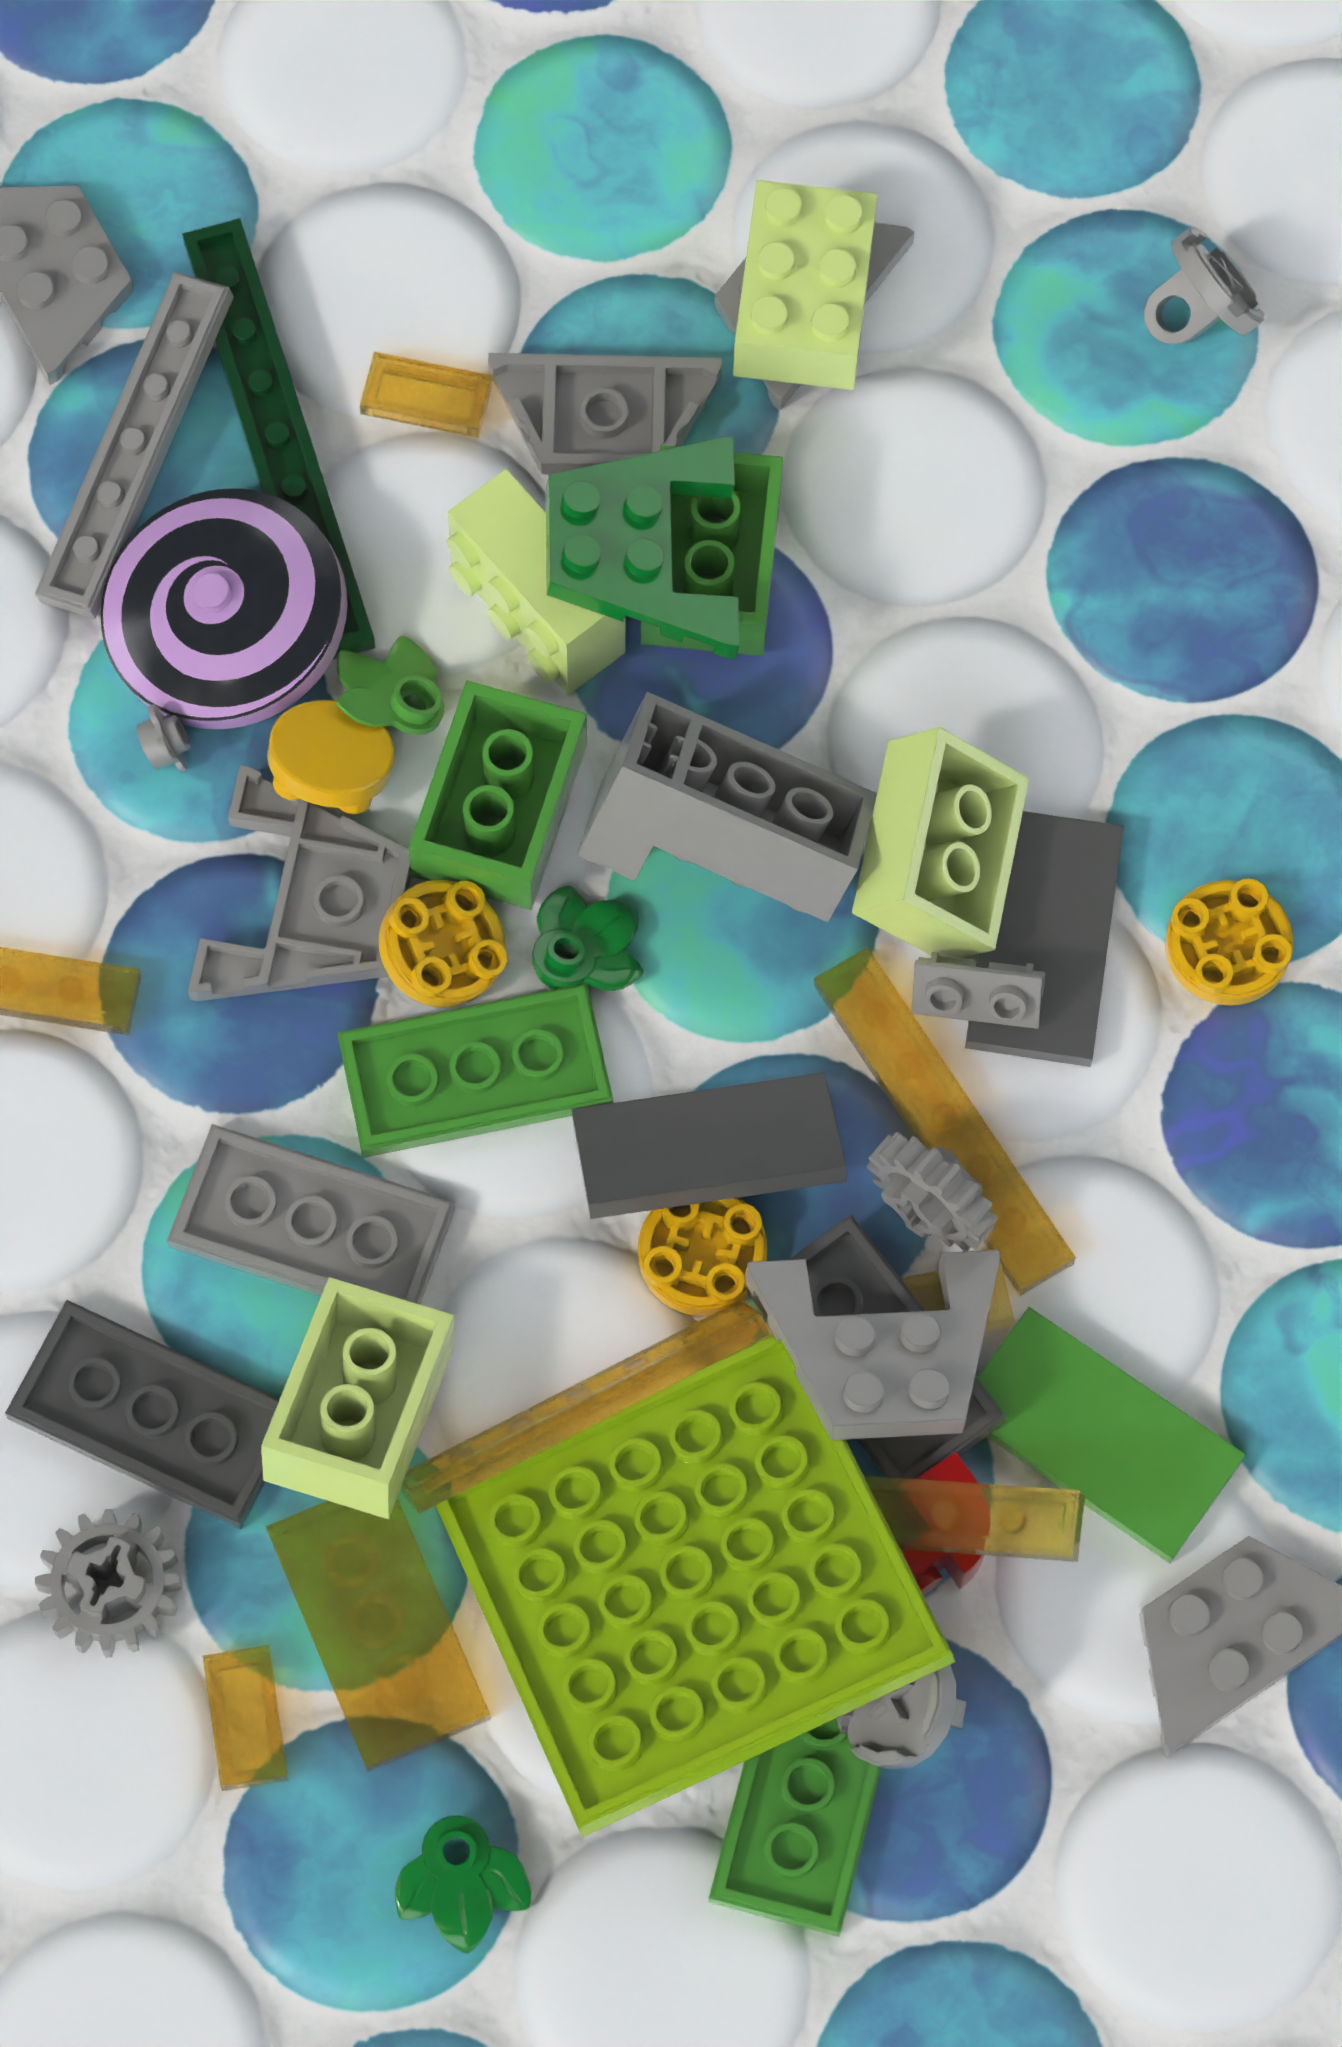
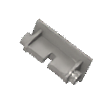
M932 952L931 958L919 957L918 960H915L912 1014L1039 1029L1041 997H1043L1046 972L1034 970V964L1027 963L1026 966L989 962L988 968L977 967V960L939 956L937 952Z

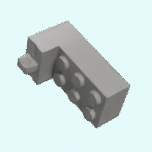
M646 692L602 779L577 856L594 864L605 865L615 873L635 881L652 847L655 846L672 854L679 860L691 862L728 878L736 885L753 889L787 904L798 912L807 913L829 922L858 870L877 793Z

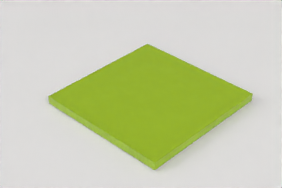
M774 1334L431 1494L582 1837L955 1662L953 1654L846 1440L830 1439L795 1375L796 1365L784 1343L777 1341Z

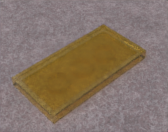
M398 1498L389 1519L325 1501L265 1526L367 1772L491 1720L490 1712Z

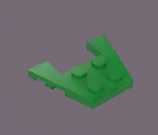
M721 437L549 474L546 485L547 595L622 622L626 616L660 627V635L679 642H683L684 637H688L714 646L713 654L724 658L736 659L740 647L738 597L673 592L670 494L731 498L735 486L734 438Z

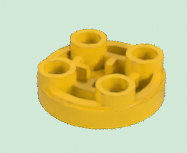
M334 700L304 702L284 712L272 727L267 750L268 765L274 776L273 788L282 798L288 800L302 799L320 806L338 807L349 814H358L369 809L372 798L378 795L389 781L395 756L392 738L385 727L366 726L352 720L336 705Z
M1250 878L1239 881H1214L1192 890L1174 907L1165 935L1166 958L1176 979L1193 995L1219 1005H1242L1267 995L1283 978L1293 952L1292 927L1283 908L1268 894L1266 887L1259 881Z
M431 880L409 888L391 904L383 917L379 930L380 956L389 977L407 996L425 1005L448 1008L466 1004L487 990L507 965L508 956L502 924L492 906L485 900V894L482 889L475 883L467 880L459 882Z
M739 1197L651 1210L642 1225L638 1240V1263L647 1287L657 1299L668 1307L693 1316L718 1315L742 1304L750 1297L747 1292L748 1287L745 1279L747 1262L767 1261V1238L760 1213L755 1207L747 1204Z

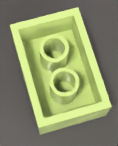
M756 180L735 336L733 376L854 390L878 194Z
M507 469L503 470L448 511L449 538L447 539V545L451 551L452 565L449 566L451 576L464 593L468 596L477 593L490 608L488 609L489 618L506 639L511 640L513 637H516L527 649V659L531 667L544 682L549 684L554 680L569 696L625 653V619L622 622L547 595L546 512Z
M935 727L888 741L852 914L929 955L932 952H937L939 956L963 958L995 950L1030 778L941 727Z
M329 1277L261 1445L263 1481L389 1519L453 1353L454 1315Z

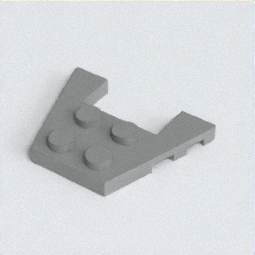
M240 765L228 814L230 826L290 836L291 838L266 948L260 949L200 938L188 987L190 1000L205 1001L389 977L380 956L379 930L383 917L391 904L408 890L411 877L409 850L345 816L339 818L302 799L288 800L282 798L274 790L273 783L263 779L262 773L251 767Z
M999 1250L941 1253L938 1269L945 1310L838 1316L814 1315L806 1259L747 1262L746 1285L752 1296L757 1295L768 1314L767 1323L777 1341L784 1343L796 1365L795 1375L831 1440L963 1433L1000 1262Z

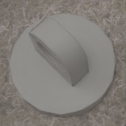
M1190 226L1171 242L1173 254L1181 270L1152 293L1144 309L1145 324L1149 333L1158 341L1167 344H1187L1197 339L1219 320L1225 322L1235 332L1245 336L1264 320L1265 316L1264 312L1260 309L1252 310L1258 305L1257 296L1241 271L1224 251L1221 252L1216 247L1209 252L1201 245L1207 239V234L1196 227ZM1174 297L1183 298L1190 308L1189 322L1178 332L1171 331L1166 327L1162 319L1164 305Z
M948 1665L836 1719L841 1733L848 1735L849 1741L854 1747L849 1748L857 1758L887 1769L910 1768L933 1755L948 1735L950 1728L963 1729L967 1702L956 1699V1680L951 1665Z

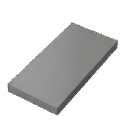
M212 1124L167 1242L170 1248L318 1296L322 1295L327 1280L331 1277L421 1304L455 1212V1202Z

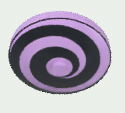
M217 489L201 492L178 500L150 517L133 533L118 553L109 571L102 595L100 613L103 642L108 657L122 681L147 707L155 704L164 716L176 715L182 725L194 728L231 729L255 724L282 712L297 702L316 684L330 665L338 650L346 623L347 589L344 574L333 548L318 526L306 514L290 503L267 493L247 489Z

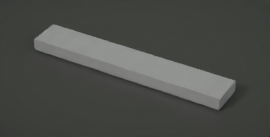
M174 271L36 589L35 595L40 602L96 619L101 608L102 595L109 571L118 553L134 531L234 298L229 287Z

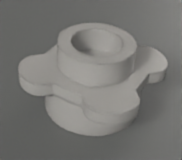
M155 704L149 706L148 714L150 719L137 724L138 738L149 762L156 770L173 763L180 772L187 770V762L182 752L190 749V742L184 726L176 715L167 717L160 713Z

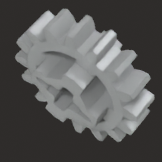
M896 1132L893 1137L888 1134L868 1158L870 1162L867 1164V1169L876 1175L872 1179L874 1184L884 1189L881 1194L883 1201L902 1217L907 1228L922 1238L933 1234L949 1247L955 1243L963 1251H968L970 1248L976 1250L995 1228L994 1223L998 1218L989 1210L993 1205L991 1201L980 1195L983 1190L981 1183L968 1174L960 1165L958 1157L941 1146L938 1149L933 1147L930 1150L923 1146L918 1138L913 1136L908 1141L900 1132Z
M105 1509L102 1524L96 1526L92 1525L90 1519L85 1514H81L78 1516L79 1533L72 1536L68 1531L59 1528L55 1534L62 1547L57 1553L42 1550L40 1554L43 1564L51 1570V1574L36 1576L35 1585L38 1591L52 1595L38 1604L44 1618L60 1615L52 1627L55 1635L60 1640L69 1636L73 1631L76 1632L75 1646L81 1653H85L93 1641H99L105 1658H111L115 1650V1643L125 1640L127 1647L135 1653L139 1651V1640L137 1637L139 1633L145 1630L156 1638L162 1635L156 1620L159 1613L167 1616L176 1615V1604L166 1596V1593L181 1590L182 1580L180 1575L165 1571L178 1563L174 1549H163L157 1552L164 1541L163 1533L158 1527H155L142 1535V1521L138 1514L133 1513L127 1519L124 1526L118 1525L112 1509ZM107 1543L105 1548L88 1555L82 1554L93 1546ZM138 1552L151 1565L153 1573L152 1584L147 1583L145 1578L133 1573L138 1562L136 1558ZM113 1572H117L122 1586L120 1588L109 1586L104 1595L100 1594L95 1583L97 1578L108 1580ZM65 1582L71 1583L73 1588L82 1591L84 1594L79 1605L81 1608L79 1615L67 1603ZM129 1611L135 1612L133 1616L124 1621L110 1624L112 1618Z

